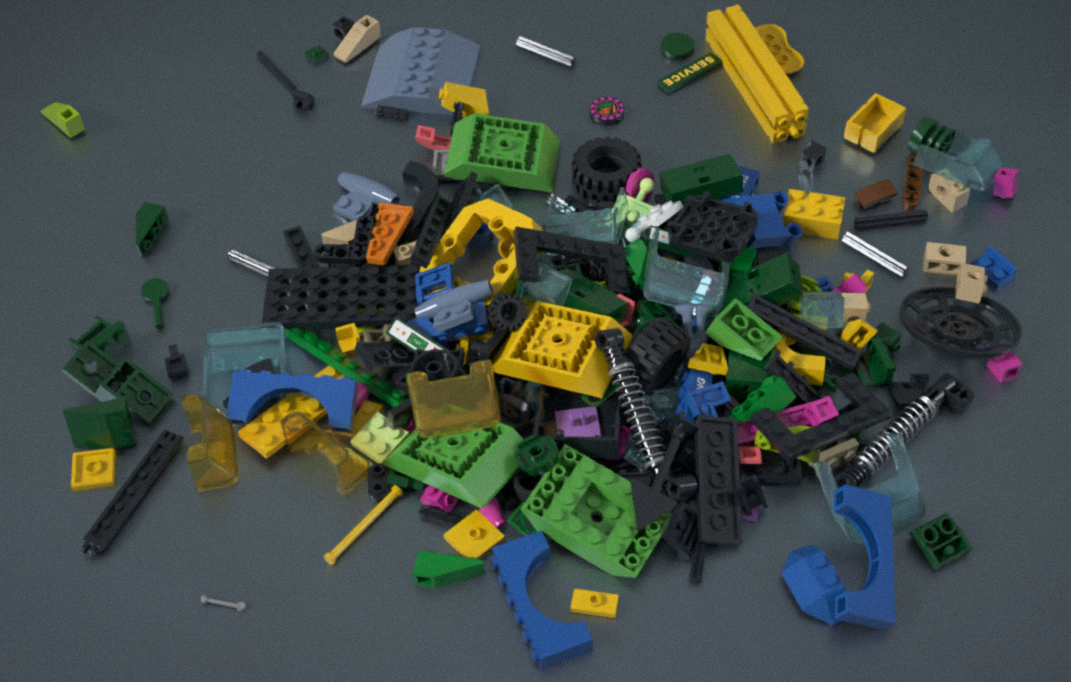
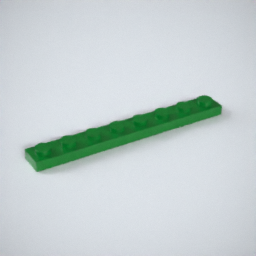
M304 328L281 329L280 333L346 377L353 378L357 383H363L372 394L392 407H396L410 398L404 391L395 388L389 381L380 380L378 376L361 366L358 361L347 357L344 352L338 351L330 343L318 338L316 334Z

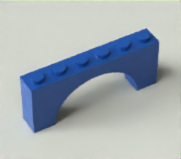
M241 369L240 372L233 371L226 420L230 424L247 425L266 401L282 394L298 393L316 399L326 408L329 428L332 432L353 433L358 384L353 378L341 377V379H334L329 375H321L320 378L313 377L310 374L293 376V374L288 372H281L279 375L272 374L270 371L252 373L251 370Z
M845 484L833 492L834 513L848 519L861 534L868 552L869 570L867 579L859 591H846L835 597V619L883 630L894 625L896 620L892 537L893 507L891 505V496Z
M542 530L493 547V557H490L494 570L498 569L500 573L498 575L502 588L506 587L507 601L510 606L514 605L516 622L518 625L522 624L524 628L522 634L526 644L530 643L532 646L530 651L534 662H539L543 670L593 651V639L584 621L577 623L554 621L540 613L528 597L526 588L531 574L540 564L550 560V547Z

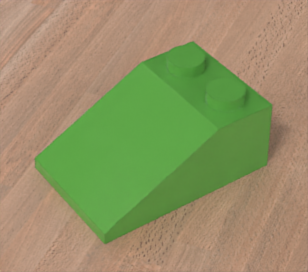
M736 298L714 319L705 332L720 346L760 361L783 337Z

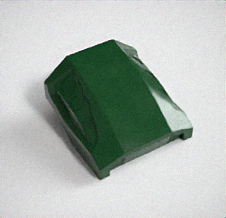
M948 513L909 532V535L914 537L935 570L973 551L964 532L956 525L954 519Z

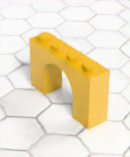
M791 313L827 332L828 317ZM777 331L783 337L772 348L771 355L778 348L781 351L779 356L786 363L792 361L794 363L793 369L801 377L804 375L808 377V384L823 385L825 357L804 355L792 351L788 346L795 344L797 341Z

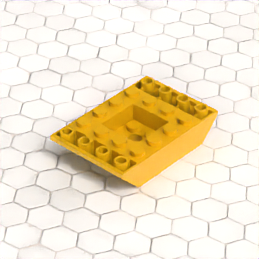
M536 301L525 308L528 313L524 315L527 316L526 320L522 321L524 324L522 326L519 325L518 329H513L509 332L490 365L489 371L603 398L613 377H609L607 371L609 366L604 356L605 353L596 347L595 334L599 330L619 328L624 336L622 347H624L625 352L633 339V335L612 317ZM559 339H562V340H563V341L560 342V343H555V342H554V341H557V340H559Z

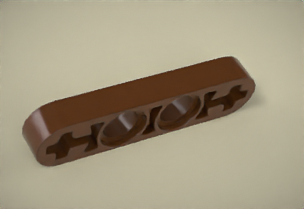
M912 155L907 161L902 207L906 211H916L920 203L924 159L919 155ZM910 175H916L918 178H911ZM912 187L917 189V191H910L908 188Z

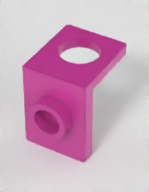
M855 273L830 292L829 295L839 305L840 300L836 294L841 297L842 293H863L868 287L859 275Z

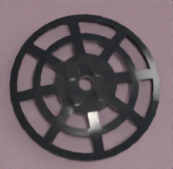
M928 287L913 291L901 303L899 317L905 329L922 343L947 354L976 359L995 358L1010 353L1020 342L1022 330L1018 319L1006 307L987 296H981L980 303H976L977 306L970 310L960 306L948 305L946 297L956 298V288ZM938 297L940 305L921 309L914 302L924 298ZM908 307H911L918 313L916 324L908 322L905 317ZM986 307L998 314L1007 324L996 326L981 313ZM937 311L943 312L936 318L930 315V313ZM923 318L933 323V328L922 326ZM976 319L983 322L989 328H982L981 324L978 321H976ZM1011 329L1014 338L1012 344H1000V332ZM927 333L936 334L941 340L937 341ZM993 333V342L981 339L982 335ZM951 343V344L957 345V346H959V347H962L963 349L954 348V347L948 346V344ZM980 344L987 347L973 349L971 345Z

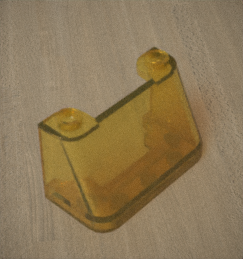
M491 360L474 363L470 367V375L428 381L427 375L423 372L406 374L415 425L420 437L429 438L493 427L501 420L499 395Z
M200 395L181 396L182 406L189 419L192 434L199 432L203 437V443L193 445L187 451L188 466L197 491L202 492L234 485L239 479L233 424L226 420L225 413Z
M292 412L280 420L288 451L295 456L298 454L297 451H306L310 455L318 449L327 456L328 462L336 470L338 479L336 489L343 496L368 476L369 462L324 425L300 412Z

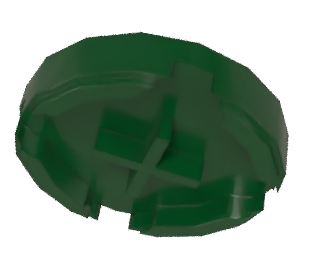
M684 33L668 34L661 41L662 53L671 59H675V57H680V59L687 58L694 51V40Z

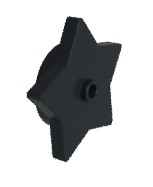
M464 348L452 351L416 349L410 370L395 382L397 389L419 393L427 406L432 409L448 393L473 388L471 378L462 369L465 357Z

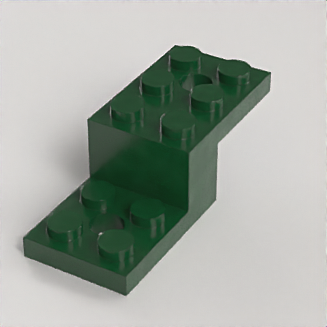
M89 340L83 344L61 370L101 402L126 397L130 412L146 425L150 424L174 395V393L126 356L118 363ZM93 364L96 367V371L89 372L85 365ZM140 393H147L150 400L147 402L142 401L139 396Z

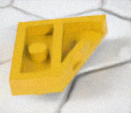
M703 343L699 350L695 352L694 357L690 358L687 367L707 371L714 375H726L728 366L723 347Z

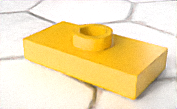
M574 589L571 612L615 618L619 595Z

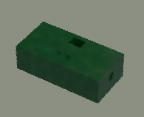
M731 154L659 172L661 191L667 202L672 201L674 203L680 201L683 207L685 205V198L688 195L692 197L703 195V191L710 192V198L716 200L744 192L743 174Z
M788 252L719 283L721 312L735 298L747 307L753 294L777 306L803 295L799 264Z
M568 268L544 279L540 299L545 303L612 317L619 324L625 321L629 304L628 301L618 297V294Z
M733 350L729 351L726 389L734 399L747 400L750 393L763 385V381L769 377V374L763 369L771 357V351L761 361Z

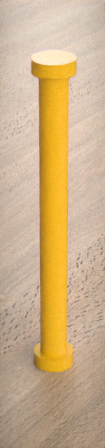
M394 485L391 488V492L330 553L327 552L324 555V559L329 564L334 565L336 558L397 497L400 498L403 495L402 490Z

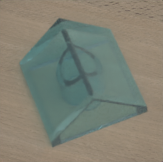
M538 263L540 278L537 283L522 282L526 299L533 303L540 301L564 306L573 279L543 263Z
M803 291V295L799 297L801 319L816 327L842 328L845 298L839 292Z

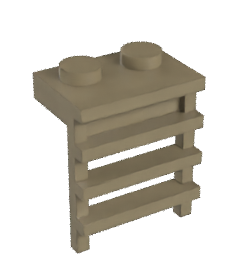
M852 438L845 442L841 440L834 442L837 444L836 446L820 452L817 461H811L808 465L814 467L817 476H821L850 463L856 456L859 446L856 439Z

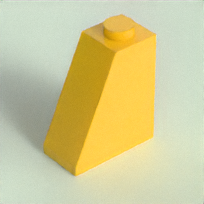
M445 82L443 89L441 88L439 91L442 107L452 112L455 111L453 109L455 102L464 103V110H462L464 118L473 113L489 114L485 89Z

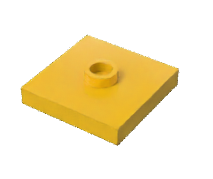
M477 509L443 534L444 539L464 558L474 557L479 560L491 552L493 547L505 541V536Z

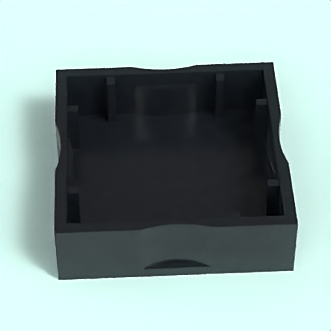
M541 384L540 408L535 419L533 435L545 438L550 436L555 441L557 437L555 411L591 406L582 400V393ZM622 391L615 392L596 407L601 437L599 435H595V437L563 436L557 446L558 451L560 452L566 444L588 458L619 459L625 407H621V405L626 402L625 399H618L623 395ZM588 395L590 402H597L601 399Z

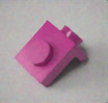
M429 485L425 489L420 501L423 505L439 506L441 510L451 512L458 498Z

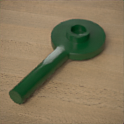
M153 278L142 285L141 293L144 299L153 302L155 325L157 329H162L164 325L160 300L166 297L169 288L163 279Z

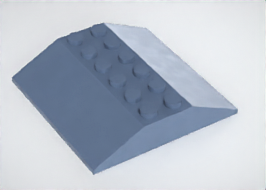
M413 27L382 38L361 109L375 110L376 105H383L384 108L389 106L399 108V110L407 109L408 112L452 115V111L442 107L439 91L441 88L443 89L445 82L471 87L480 45L443 29Z

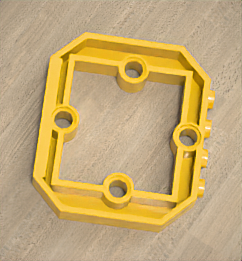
M491 199L482 200L462 209L437 244L430 264L426 269L421 266L420 272L449 262L453 265L456 259L465 253L466 245L482 223L488 224L489 229L500 241H507L512 236L514 237L513 230L516 226L539 231L540 228L532 218ZM515 247L507 259L499 260L494 266L495 276L490 281L494 294L483 300L487 308H491L490 302L494 301L493 298L497 293L512 294L517 287L518 276ZM537 251V258L541 254V251ZM454 277L455 287L464 285L460 278ZM446 285L427 291L425 295L444 289Z

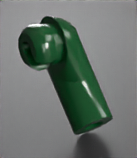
M641 316L636 320V325L643 331L654 319L646 320L644 316Z

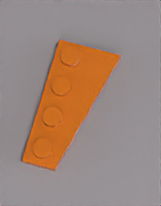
M379 203V212L375 218L376 224L372 230L373 237L370 240L366 255L368 263L386 265L414 214L413 207Z

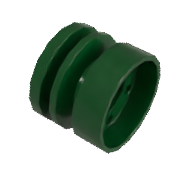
M928 116L924 117L915 127L909 139L908 150L919 156L924 154L926 160L938 164L950 150L956 131L951 128L948 129L945 125L939 127V122Z

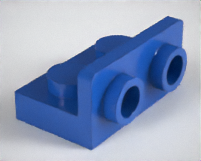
M991 245L986 248L984 255L970 263V265L985 267V275L988 276L987 283L996 291L1014 281L1017 267L1014 263L1010 262Z

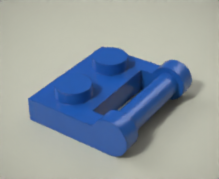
M450 262L415 274L418 305L438 294L456 288L453 265ZM446 285L444 289L425 295L427 291Z

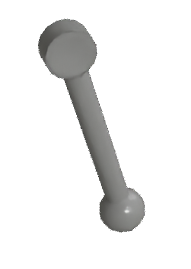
M207 595L201 597L203 604L209 602L234 607L240 612L246 609L244 602L232 603L212 599Z

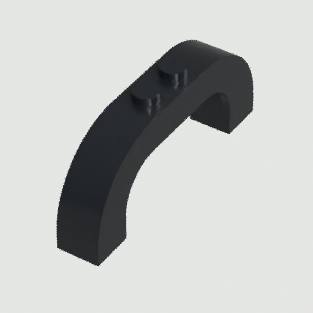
M410 160L402 172L404 186L416 188L421 191V194L413 206L414 214L397 244L403 243L404 240L412 243L418 239L435 197L439 195L438 180L434 172L427 166Z

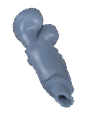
M695 304L696 333L694 334L693 305H675V311L681 314L683 318V330L691 338L690 348L684 359L686 360L684 361L686 368L690 358L694 357L695 352L699 350L700 346L703 343L707 344L709 336L705 333L707 331L705 330L706 317L713 310V304Z

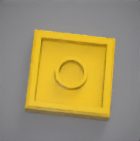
M115 448L73 453L72 491L115 486Z

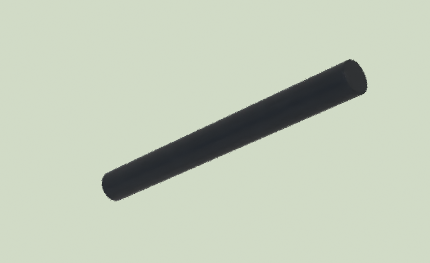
M262 51L257 52V56L292 92L294 89L297 90V86Z

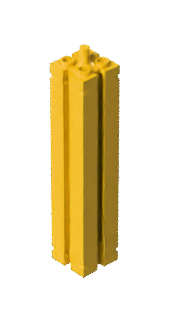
M739 5L727 7L726 12L723 13L720 9L707 12V24L710 28H706V40L710 43V47L717 58L722 61L721 64L767 136L770 137L772 144L786 140L789 135L792 138L805 135L807 126L805 120L808 118L809 108L804 104V100L748 17L741 11V7Z

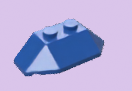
M811 544L791 551L781 575L801 610L819 620L825 621L830 626L845 622L835 619V597L846 592V589L825 552Z

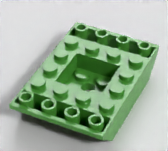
M473 113L454 125L444 176L466 179L471 171L478 174L476 179L478 182L553 193L560 138L542 123Z
M445 401L435 408L383 461V465L483 509L518 471L519 466L515 459V452L517 453L518 445L524 439L510 426Z
M565 444L558 454V463L546 471L522 506V512L537 531L542 530L543 534L610 575L636 578L663 535L675 508H672L638 531L636 529L630 481ZM599 515L602 521L594 522L591 516Z

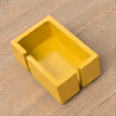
M875 93L867 101V104H864L846 122L844 138L857 145L861 143V147L875 153L903 124L906 107Z
M789 189V201L785 207L783 224L786 227L789 223H796L801 227L802 234L838 240L846 197L814 192L806 194V191Z

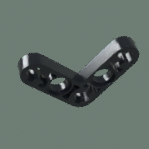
M362 215L357 219L353 245H317L314 249L316 261L319 263L352 265L367 263L366 255L370 240L373 237L372 230L375 227L373 218L370 215ZM365 223H367L366 230H364L363 225H365ZM361 237L368 238L366 242L358 241ZM360 249H362L363 254L361 255V257H358L360 255ZM341 251L347 253L344 257L337 256Z

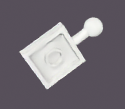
M669 201L662 206L658 204L652 207L649 214L646 213L640 216L638 222L626 231V239L632 243L638 241L641 233L649 229L650 225L659 226L683 208L680 201L674 203Z

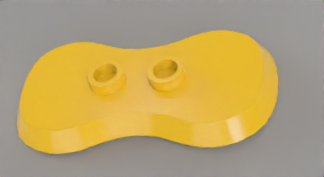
M774 24L754 27L786 75L793 74L803 67V56L789 45L787 34L783 28Z

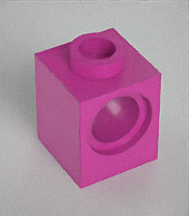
M830 396L811 403L804 410L812 427L839 415Z

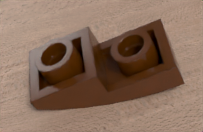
M889 179L871 184L854 193L864 210L879 201L882 204L898 195Z

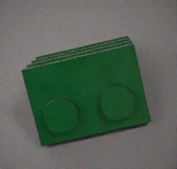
M97 315L94 317L97 323L79 339L74 340L71 337L68 339V342L74 345L77 350L87 340H90L91 343L111 358L131 341L123 322L118 320L114 325H111Z
M872 338L870 351L861 353L859 359H862L872 381L867 382L858 361L853 369L857 377L868 388L874 386L879 388L880 385L884 384L889 386V382H892L894 371H896V364L893 359L891 360L887 345L883 344L881 338ZM831 360L832 365H834V364H839V363H837V362ZM839 364L844 376L851 374L848 368Z

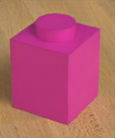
M1002 167L998 169L994 175L995 196H1000L1001 198H1012L1018 190L1019 170Z
M1011 351L1000 357L989 358L987 366L1002 383L1018 377L1022 363Z

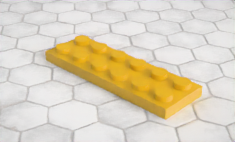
M330 365L314 376L321 378V375H329L334 379L346 377ZM290 393L240 429L238 434L242 440L267 459L328 413L326 408L316 399L303 394Z

